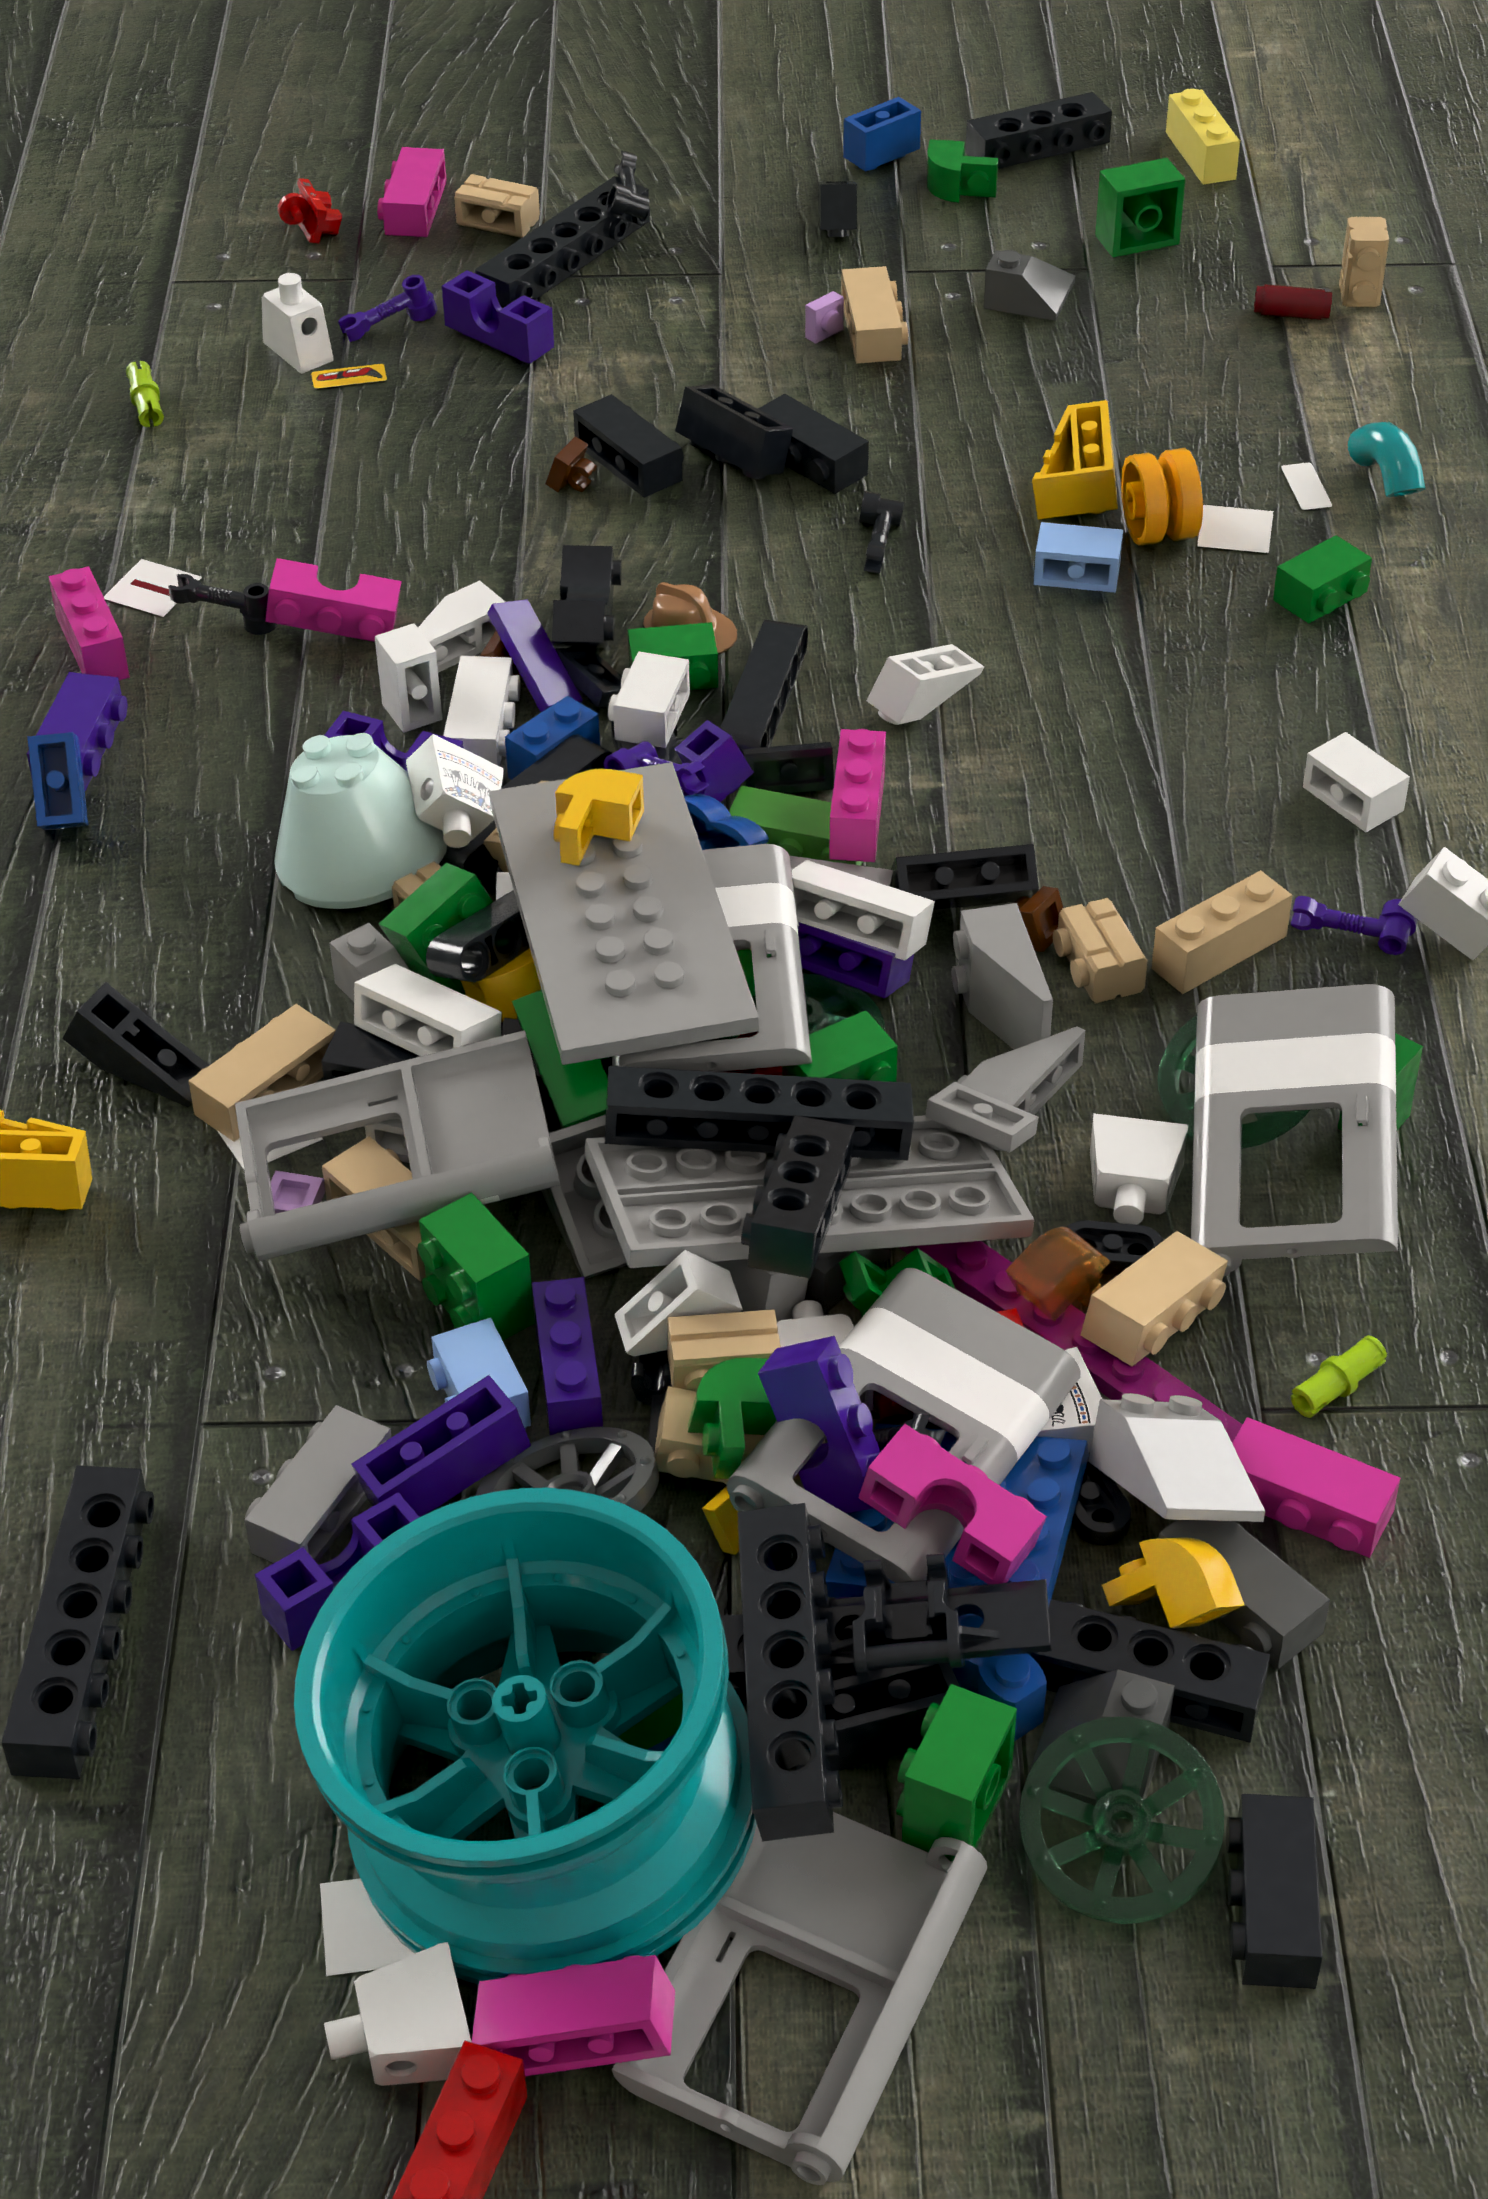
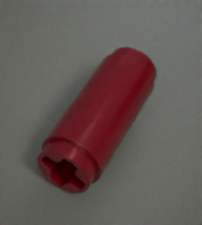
M1269 284L1256 286L1254 312L1261 313V315L1315 320L1329 319L1332 292L1325 291V289Z

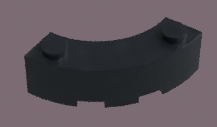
M563 545L560 600H553L552 643L554 647L606 648L608 641H614L613 592L614 585L622 584V560H615L613 546Z

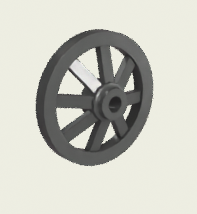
M613 1427L578 1428L565 1430L532 1442L529 1448L486 1475L480 1483L475 1496L509 1490L518 1482L524 1488H557L595 1494L623 1503L640 1512L654 1495L660 1475L652 1447L638 1434ZM603 1453L590 1474L580 1471L578 1455ZM622 1458H626L634 1464L607 1481ZM561 1459L562 1474L550 1480H546L534 1471L546 1464Z

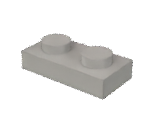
M953 1082L929 1098L927 1102V1118L944 1124L950 1131L965 1133L986 1142L990 1148L1010 1153L1033 1137L1037 1131L1038 1116L957 1082Z

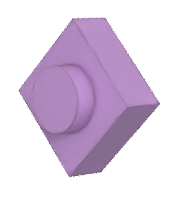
M832 291L806 304L805 338L816 344L843 330V296Z
M275 1170L271 1180L275 1214L320 1203L325 1194L324 1179L320 1177Z

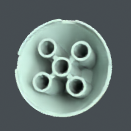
M358 733L332 738L317 735L304 742V751L295 759L290 769L274 860L282 886L290 889L297 900L311 906L328 909H347L375 904L393 897L392 886L394 881L410 873L415 875L418 869L434 861L438 864L441 862L447 850V845L443 841V831L418 818L415 812L408 772L376 746L369 734Z

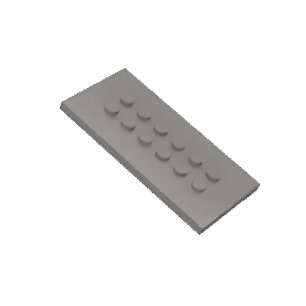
M672 762L619 770L643 775L644 813L631 841L593 835L579 866L561 863L560 842H555L553 837L557 818L555 791L566 779L489 791L491 810L562 1065L759 1031V1016Z
M926 1115L914 1116L908 1161L870 1158L851 1159L850 1172L820 1253L1032 1237L1034 1218L995 1151L986 1142L965 1133L950 1131L944 1124L927 1118ZM605 1137L586 1138L585 1157L629 1268L669 1265L684 1250L710 1262L748 1259L749 1246L741 1244L744 1219L747 1213L752 1214L756 1189L758 1186H763L768 1160H774L775 1153L605 1144Z

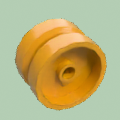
M1186 448L1165 450L1160 454L1158 460L1151 453L1134 454L1125 458L1121 478L1122 504L1128 532L1133 542L1138 546L1156 544L1163 540L1165 534L1173 541L1193 539L1198 536L1202 526L1203 495L1200 475L1191 452Z

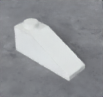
M480 580L445 596L418 627L436 650L438 673L458 664L460 656H474L481 653L496 631L487 612L493 603L505 601Z
M953 644L890 656L887 658L866 701L877 708L879 716L889 723L900 725L920 720L979 676L984 666Z

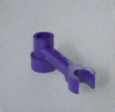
M421 275L408 276L402 282L403 293L364 313L357 312L340 318L338 323L342 333H347L349 342L360 339L370 330L372 325L405 308L409 318L413 321H425L433 317L437 312V305L433 294L427 290L423 277Z
M643 741L629 750L621 748L610 754L604 760L605 769L619 771L669 763L671 761L658 758L653 745ZM693 761L683 764L672 762L681 788L689 795H695L710 786L708 783L701 782L695 774L705 768L701 762Z
M1298 896L1292 909L1294 914L1290 925L1299 930L1328 927L1379 938V948L1383 952L1399 955L1406 950L1409 936L1414 934L1418 919L1398 905L1401 899L1387 901L1383 905L1379 919L1328 909L1325 904L1318 903L1311 897Z

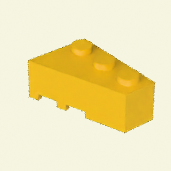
M1107 400L1067 406L1054 433V444L1051 450H1046L1043 456V467L1040 472L1035 473L1032 479L1038 520L1085 513L1100 514L1108 510L1118 509L1112 434Z
M0 1110V1207L9 1209L19 1207L53 1208L55 1210L82 1209L92 1182L86 1131L31 1117L27 1120V1124L5 1119L3 1110Z

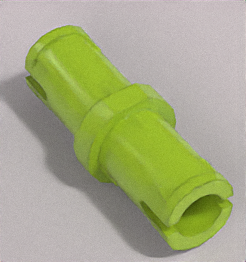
M136 361L131 362L126 367V375L131 386L129 388L131 403L137 407L138 418L142 426L150 427L149 419H152L154 427L158 426L164 420V414L159 404V387L152 379L151 369L147 362L139 361L141 369L137 368Z
M1367 1335L1342 1355L1328 1357L1321 1363L1320 1370L1292 1390L1291 1402L1294 1408L1304 1417L1311 1418L1337 1397H1347L1355 1392L1360 1380L1385 1364L1387 1353L1382 1343L1375 1337Z

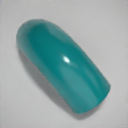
M1375 422L1364 425L1350 434L1348 439L1350 457L1361 466H1371L1376 463L1379 465L1386 497L1405 496L1426 489L1417 449L1407 433L1390 422Z

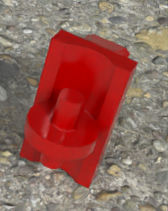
M298 178L299 194L289 193L278 203L277 211L281 220L289 225L298 224L310 243H319L322 233L337 235L342 221V214L338 209H331L332 203L329 193L315 191L309 179Z

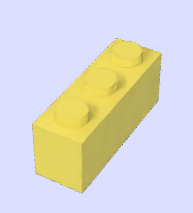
M1186 89L1181 93L1169 94L1166 134L1201 183L1204 185L1236 180L1240 140L1202 89Z

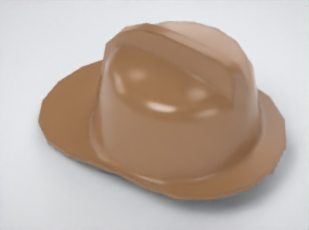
M665 582L658 584L656 597L653 601V609L644 617V628L712 622L718 654L730 649L737 640V629L734 623L725 615L710 607L706 595L700 588L688 584L672 585Z

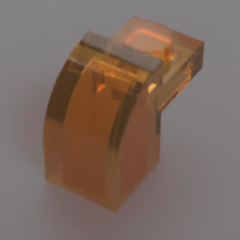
M1057 1227L1045 1232L1034 1240L1005 1271L1016 1291L1055 1322L1075 1299L1088 1308L1091 1295L1102 1287L1099 1279L1102 1277L1101 1271L1111 1261L1070 1228Z

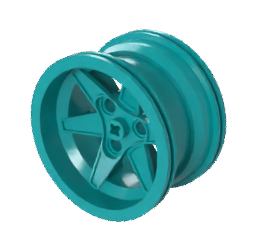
M519 1488L469 1497L443 1506L395 1531L361 1558L333 1589L319 1610L308 1632L299 1659L294 1691L296 1730L306 1762L322 1796L333 1813L347 1827L348 1840L355 1867L372 1905L385 1925L413 1953L448 1942L455 1974L459 1979L479 1985V1981L504 1978L510 1974L525 1975L558 1970L574 1964H598L621 1960L628 1956H658L694 1929L717 1905L743 1865L757 1825L752 1811L748 1717L739 1696L728 1680V1648L719 1609L710 1584L696 1560L680 1541L650 1517L623 1503L576 1490ZM590 1651L609 1654L596 1664L578 1660L570 1661L561 1666L558 1657L560 1652ZM503 1667L497 1688L486 1679H479ZM683 1693L681 1726L665 1751H649L630 1745L618 1738L619 1735ZM582 1698H587L581 1702H576L577 1700H580ZM408 1745L455 1761L414 1791L390 1800L389 1787L396 1767ZM532 1786H540L539 1788L529 1790ZM579 1795L606 1804L597 1811L578 1820ZM507 1808L515 1839L500 1841L463 1840L502 1809Z

